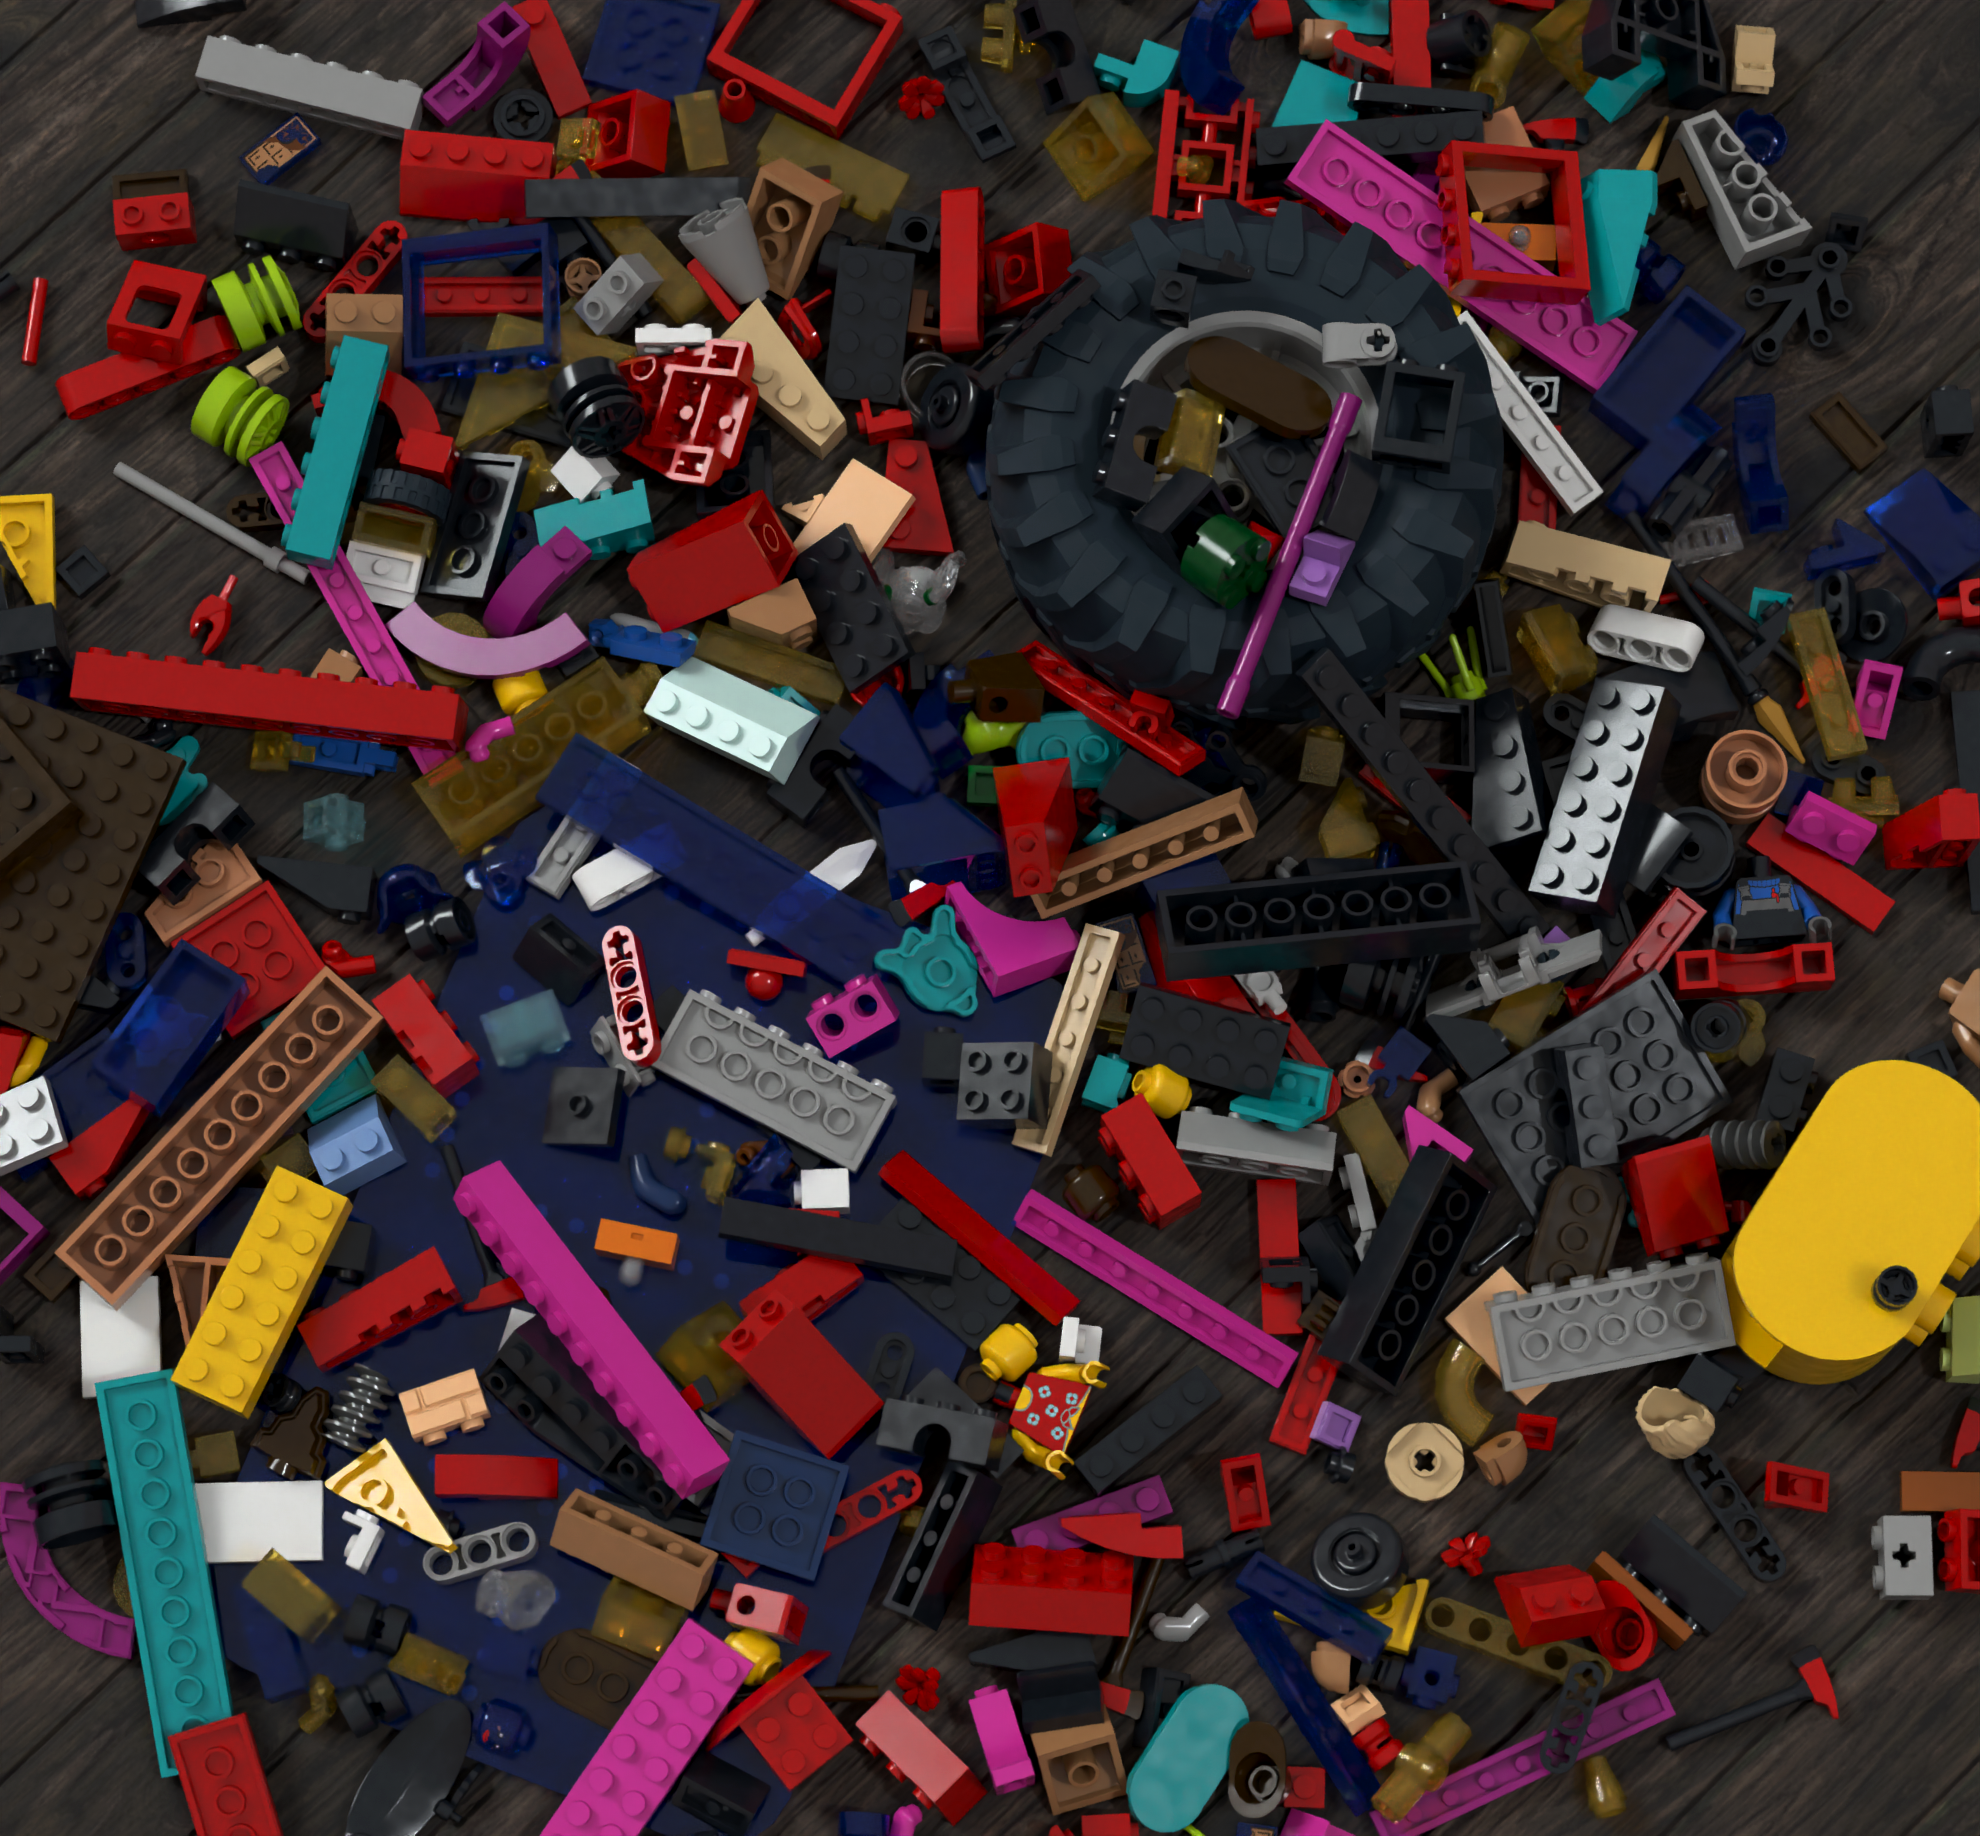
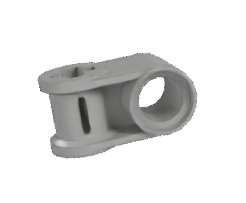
M1333 322L1322 326V365L1324 367L1343 369L1355 366L1387 365V361H1393L1397 355L1398 348L1395 334L1386 324ZM1376 338L1384 339L1385 344L1382 346V351L1377 352L1374 350L1373 345L1376 344Z

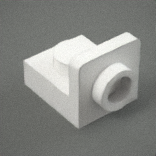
M1064 1316L1059 1362L1087 1364L1091 1361L1099 1362L1102 1328L1099 1326L1079 1324V1318Z
M357 1509L355 1515L345 1511L342 1519L346 1523L361 1529L359 1535H352L345 1548L344 1556L348 1557L345 1564L350 1569L365 1575L385 1531L377 1525L379 1518L360 1509Z

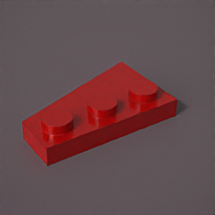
M889 438L885 478L911 493L916 500L880 551L954 557V550L928 445L925 441Z

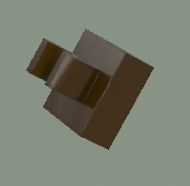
M1318 1290L1311 1300V1304L1307 1306L1296 1324L1323 1342L1341 1304Z

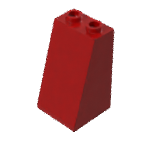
M763 489L636 553L627 571L631 585L635 590H639L647 604L650 618L658 623L663 633H666L779 587L799 553Z
M1069 757L992 768L1001 838L1013 896L1021 897L1053 892L1078 830Z
M776 1289L762 1300L718 1345L781 1418L828 1460L885 1404L807 1317Z

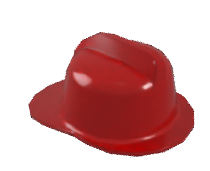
M1602 1580L1595 1584L1606 1610L1595 1634L1591 1635V1638L1610 1667L1618 1671H1632L1654 1655L1653 1650L1658 1641L1657 1626L1653 1618L1643 1610L1634 1594L1626 1585L1615 1580Z

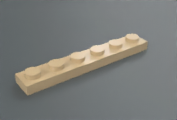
M1088 923L1085 924L1044 1048L1053 1052L1047 1129H1016L1012 1144L1016 1147L1052 1157L1126 937L1120 932Z

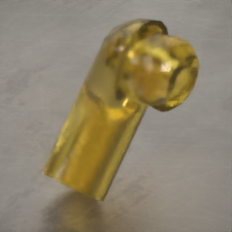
M1196 155L1191 157L1180 156L1177 162V174L1182 177L1189 176L1191 183L1205 184L1210 178L1214 161L1207 155L1199 157Z

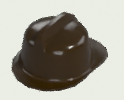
M1253 1721L1246 1723L1237 1730L1231 1741L1229 1753V1799L1233 1808L1242 1816L1252 1819L1265 1817L1288 1797L1292 1786L1291 1774L1286 1766L1285 1742L1279 1731L1270 1723Z

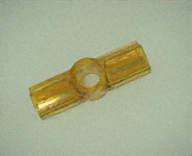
M1448 1712V1714L1443 1713L1418 1744L1410 1742L1402 1748L1396 1759L1395 1771L1371 1798L1373 1807L1385 1819L1393 1823L1395 1821L1400 1822L1426 1790L1434 1792L1443 1784L1448 1774V1764L1472 1736L1470 1727L1459 1716Z

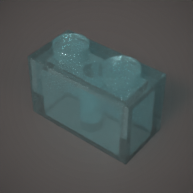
M553 989L479 1016L499 1067L505 1064L507 1068L519 1066L529 1060V1055L539 1051H543L544 1054L556 1052L566 1046V1041L571 1040Z

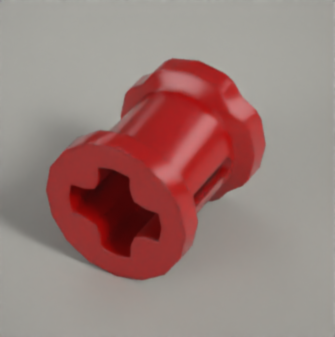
M1601 977L1594 979V983L1573 989L1570 986L1563 987L1564 1002L1570 1019L1574 1017L1586 1001L1579 1000L1588 998L1601 982Z

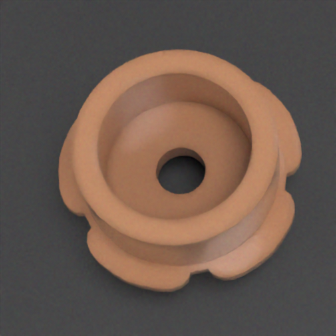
M1359 1060L1348 1062L1345 1066L1346 1068L1341 1070L1338 1075V1083L1344 1088L1343 1092L1351 1098L1370 1095L1376 1086L1374 1083L1376 1079L1375 1070L1371 1069L1367 1064L1359 1062ZM1359 1076L1361 1082L1355 1083L1354 1077Z

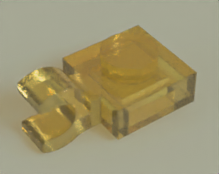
M593 118L561 120L556 155L563 159H560L557 163L556 175L579 159H582L585 163V159L595 158L600 128L599 121Z
M255 731L250 769L259 772H288L289 760L306 763L314 762L316 747L302 746V742L292 741L293 734L288 732Z
M234 1431L194 1438L196 1450L189 1451L192 1470L200 1468L202 1479L241 1471Z

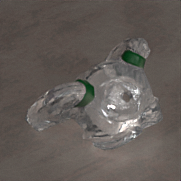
M881 548L876 555L873 568L906 634L913 631L925 634L933 633L940 627L946 610V599L956 584L958 570L965 566L967 562L963 551L958 550L948 555L937 572L922 566L895 569L894 555L889 549Z

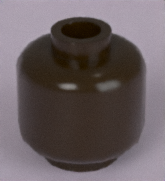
M1079 1164L1064 1177L1067 1185L1062 1191V1198L1072 1211L1085 1222L1094 1220L1096 1223H1099L1119 1206L1120 1202L1117 1198L1120 1194V1189L1100 1165L1095 1164L1084 1168L1082 1164Z

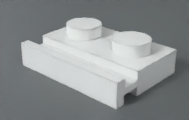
M658 323L647 324L644 328H635V344L639 357L653 353L658 357L674 354V348L686 346L689 350L705 347V341L713 339L711 328H705V326L696 323L685 324L682 328H667L666 325Z
M349 541L346 556L372 603L405 609L414 602L420 585L425 557Z

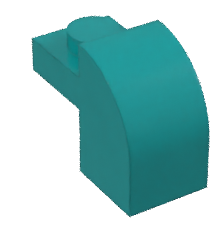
M1144 39L1134 65L1099 53L1094 64V73L1098 84L1109 91L1123 90V106L1132 108L1146 107L1160 100L1165 95V89L1169 90L1178 68L1179 51Z
M1641 49L1642 64L1613 81L1599 77L1584 99L1609 123L1628 114L1645 91L1662 83L1668 75L1667 68L1661 64V60L1657 55Z

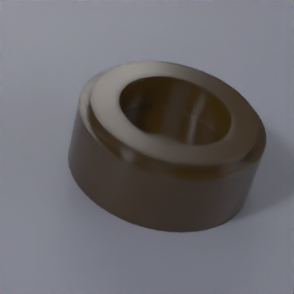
M973 1364L962 1371L958 1386L974 1402L982 1405L993 1399L998 1388V1381L991 1379L982 1370L980 1364Z

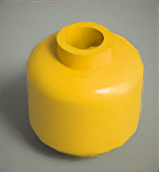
M538 670L525 673V676L494 679L492 683V688L503 712L509 716H516L520 720L540 713L548 697L547 688Z
M1157 1064L1153 1067L1147 1066L1144 1070L1138 1071L1132 1081L1134 1096L1142 1092L1155 1116L1162 1119L1173 1118L1175 1115L1181 1114V1111H1185L1191 1101L1192 1089L1189 1086L1187 1077L1178 1075L1163 1064Z
M1016 1323L1014 1326L1011 1324H1001L981 1343L979 1352L983 1361L980 1363V1366L995 1381L1001 1378L1008 1382H1015L1035 1363L1037 1359L1035 1348L1038 1346L1035 1337L1021 1324Z
M742 1629L740 1632H731L725 1639L727 1644L756 1663L743 1684L750 1687H755L759 1684L764 1685L779 1672L782 1665L781 1651L779 1645L767 1635L749 1629Z

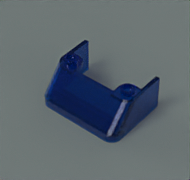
M945 793L928 795L923 798L924 802L878 810L886 856L884 853L883 856L892 901L907 895L904 883L896 871L912 868L915 874L926 884L933 882L938 885H945L952 880L956 882L961 881L969 893L997 888L1007 882L1006 851L1003 838L955 799L947 798Z

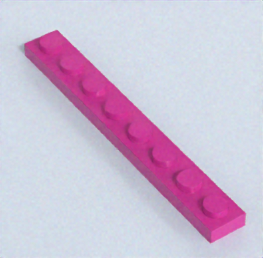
M1032 1188L1025 1196L1011 1223L1276 1388L1280 1387L1299 1354Z

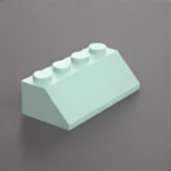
M693 656L679 668L676 667L660 679L643 711L644 714L659 726L785 785L820 719L817 714Z

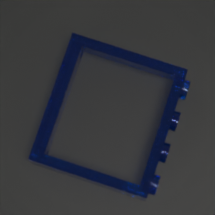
M549 223L402 239L404 367L415 380L430 383L438 381L439 377L455 376L466 379L482 372L508 374L517 368L527 367L531 370H544L549 368V365L561 364L558 236ZM541 252L544 344L426 357L424 266Z

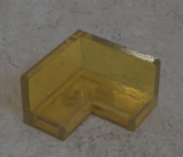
M271 1548L242 1582V1586L309 1644L318 1637L342 1609L274 1548Z

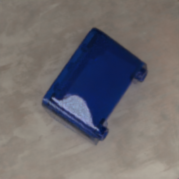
M885 682L875 691L841 734L839 742L851 752L854 750L855 756L858 757L852 767L846 769L856 786L918 831L924 823L929 826L942 809L938 805L940 800L938 766L900 691Z

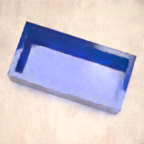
M1686 285L1593 395L1588 411L1646 456H1649L1741 347L1746 330Z
M181 938L90 1064L95 1076L161 1118L250 994L246 979Z

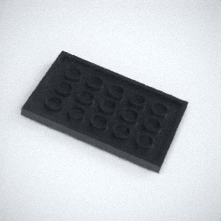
M1655 968L1649 969L1509 1056V1058L1474 1082H1468L1455 1090L1534 1224H1538L1548 1188L1553 1178L1559 1171L1570 1165L1564 1127L1570 1124V1110L1565 1091L1559 1088L1553 1049L1586 1043L1603 1045L1620 1161L1618 1163L1606 1164L1605 1166L1610 1168L1616 1175L1621 1173L1620 1167L1632 1157L1661 1148L1734 1102L1706 1053L1695 1043L1689 1024Z

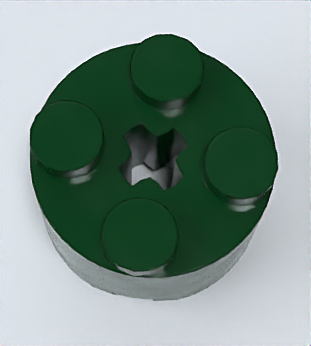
M1224 514L1216 515L1206 521L1196 532L1201 537L1196 546L1192 548L1188 545L1181 562V576L1198 591L1223 607L1232 609L1251 591L1256 593L1265 585L1268 574L1264 570L1272 544L1269 540Z

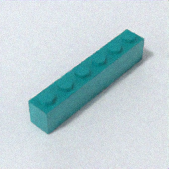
M344 335L341 347L335 345L330 360V368L334 369L331 382H324L320 403L325 404L322 417L316 416L313 421L310 438L315 440L312 453L306 452L304 455L301 474L305 475L302 489H295L291 502V510L296 511L293 523H286L282 534L281 546L286 547L288 560L333 570L390 361L389 346Z

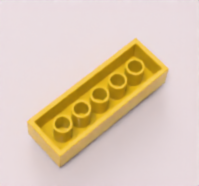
M276 1166L170 1379L177 1387L249 1419L354 1207L347 1197L280 1166Z

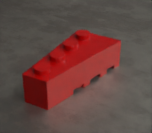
M435 1246L395 1269L380 1275L366 1286L345 1293L338 1299V1302L328 1308L319 1307L303 1316L304 1322L298 1324L297 1327L317 1367L324 1373L463 1301V1298Z

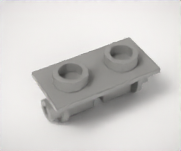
M615 1014L606 1019L604 1016H601L589 1032L595 1050L604 1056L610 1068H619L626 1071L623 1090L627 1097H631L640 1083L643 1087H646L656 1080L654 1076L656 1070L650 1066H636L626 1058L621 1049ZM640 1048L636 1052L640 1055L643 1053V1050Z

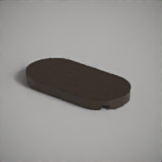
M1210 336L1199 339L1188 351L1184 362L1185 373L1188 372L1191 385L1207 398L1286 438L1300 439L1301 435H1310L1309 438H1312L1325 430L1332 414V403L1325 390L1308 377L1237 340L1227 337Z
M1568 1165L1553 1178L1548 1188L1524 1267V1284L1527 1293L1532 1292V1286L1542 1283L1553 1282L1555 1283V1288L1571 1285V1278L1582 1275H1593L1594 1280L1605 1278L1627 1204L1625 1190L1619 1178L1610 1168L1605 1165L1587 1168Z
M584 1628L567 1630L552 1637L543 1647L537 1664L539 1681L551 1700L609 1731H612L657 1665L656 1662L592 1630Z

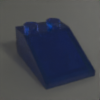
M1925 468L1918 471L1863 512L1933 600L1980 568V517Z

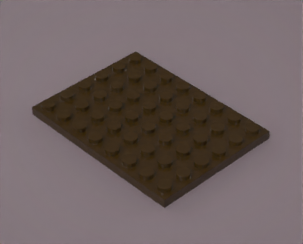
M0 688V714L81 810L77 816L0 880V1021L61 1044L187 762L183 758ZM0 742L1 847L52 803Z

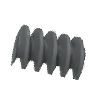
M1718 1120L1714 1122L1711 1128L1704 1129L1699 1136L1709 1135L1717 1170L1721 1168L1727 1170L1734 1168L1739 1170L1747 1168L1752 1170L1760 1168L1770 1170L1779 1167L1785 1157L1786 1133L1783 1125L1777 1120H1770L1768 1122L1764 1120H1757L1755 1122L1750 1120L1742 1122L1737 1120L1729 1122Z
M354 1363L353 1369L360 1377L348 1376L346 1378V1383L353 1391L342 1390L338 1394L339 1398L346 1405H332L331 1411L337 1416L338 1420L325 1419L323 1424L331 1433L318 1434L350 1451L364 1453L366 1449L358 1441L359 1437L372 1439L373 1434L366 1428V1424H380L381 1421L373 1411L374 1409L387 1410L388 1406L380 1397L381 1395L394 1396L395 1392L388 1385V1382L391 1381L389 1378L364 1365Z

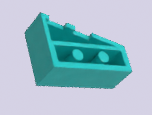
M644 479L634 481V489L615 495L611 488L599 491L601 499L580 503L579 498H574L534 510L539 546L542 547L565 525L592 550L590 560L605 559L610 557L612 552L624 550L627 553H638L648 546L655 544L654 529Z

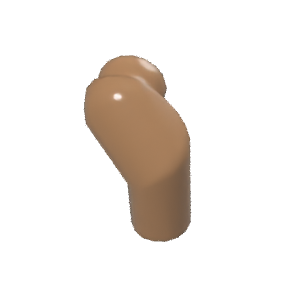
M1449 1068L1423 1084L1418 1092L1416 1110L1435 1123H1438L1443 1117V1111L1440 1109L1442 1095L1459 1084Z

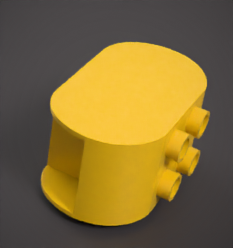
M1882 1060L1860 1065L1842 1075L1830 1087L1785 1155L1782 1164L1773 1174L1721 1258L1736 1345L1755 1363L1776 1376L1798 1383H1838L1861 1375L1871 1369L1903 1337L1919 1347L1927 1335L1935 1331L1957 1293L1939 1283L1942 1277L1947 1273L1960 1281L1968 1268H1973L1980 1258V1103L1967 1089L1938 1070L1922 1064L1901 1060ZM1900 1265L1908 1268L1915 1275L1918 1284L1917 1293L1910 1303L1899 1311L1889 1312L1882 1310L1872 1298L1871 1289L1873 1282L1884 1269Z

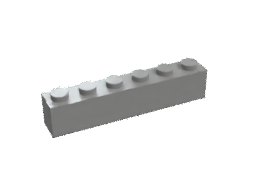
M221 35L219 38L207 37L195 74L199 88L202 91L403 140L405 130L418 131L425 106L422 104L423 89L414 82L403 79L398 80V82L386 80L380 74L372 71H363L362 74L349 71L347 67L336 62H327L326 65L313 62L311 58L300 53H292L291 56L277 53L274 48L263 44H256L255 47L241 44L238 39L227 35Z

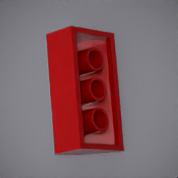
M405 130L400 161V216L461 222L478 219L480 223L499 222L500 218H509L513 226L532 228V226L545 218H525L524 180L552 179L555 177L557 156L554 143Z

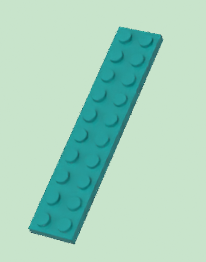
M173 1368L94 1383L161 1778L179 1775L169 1744V1735L234 1716L179 1388L170 1380L175 1371Z

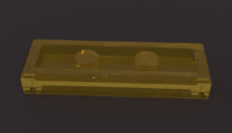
M1369 1094L1336 1111V1116L1388 1208L1409 1166V1162L1372 1095Z

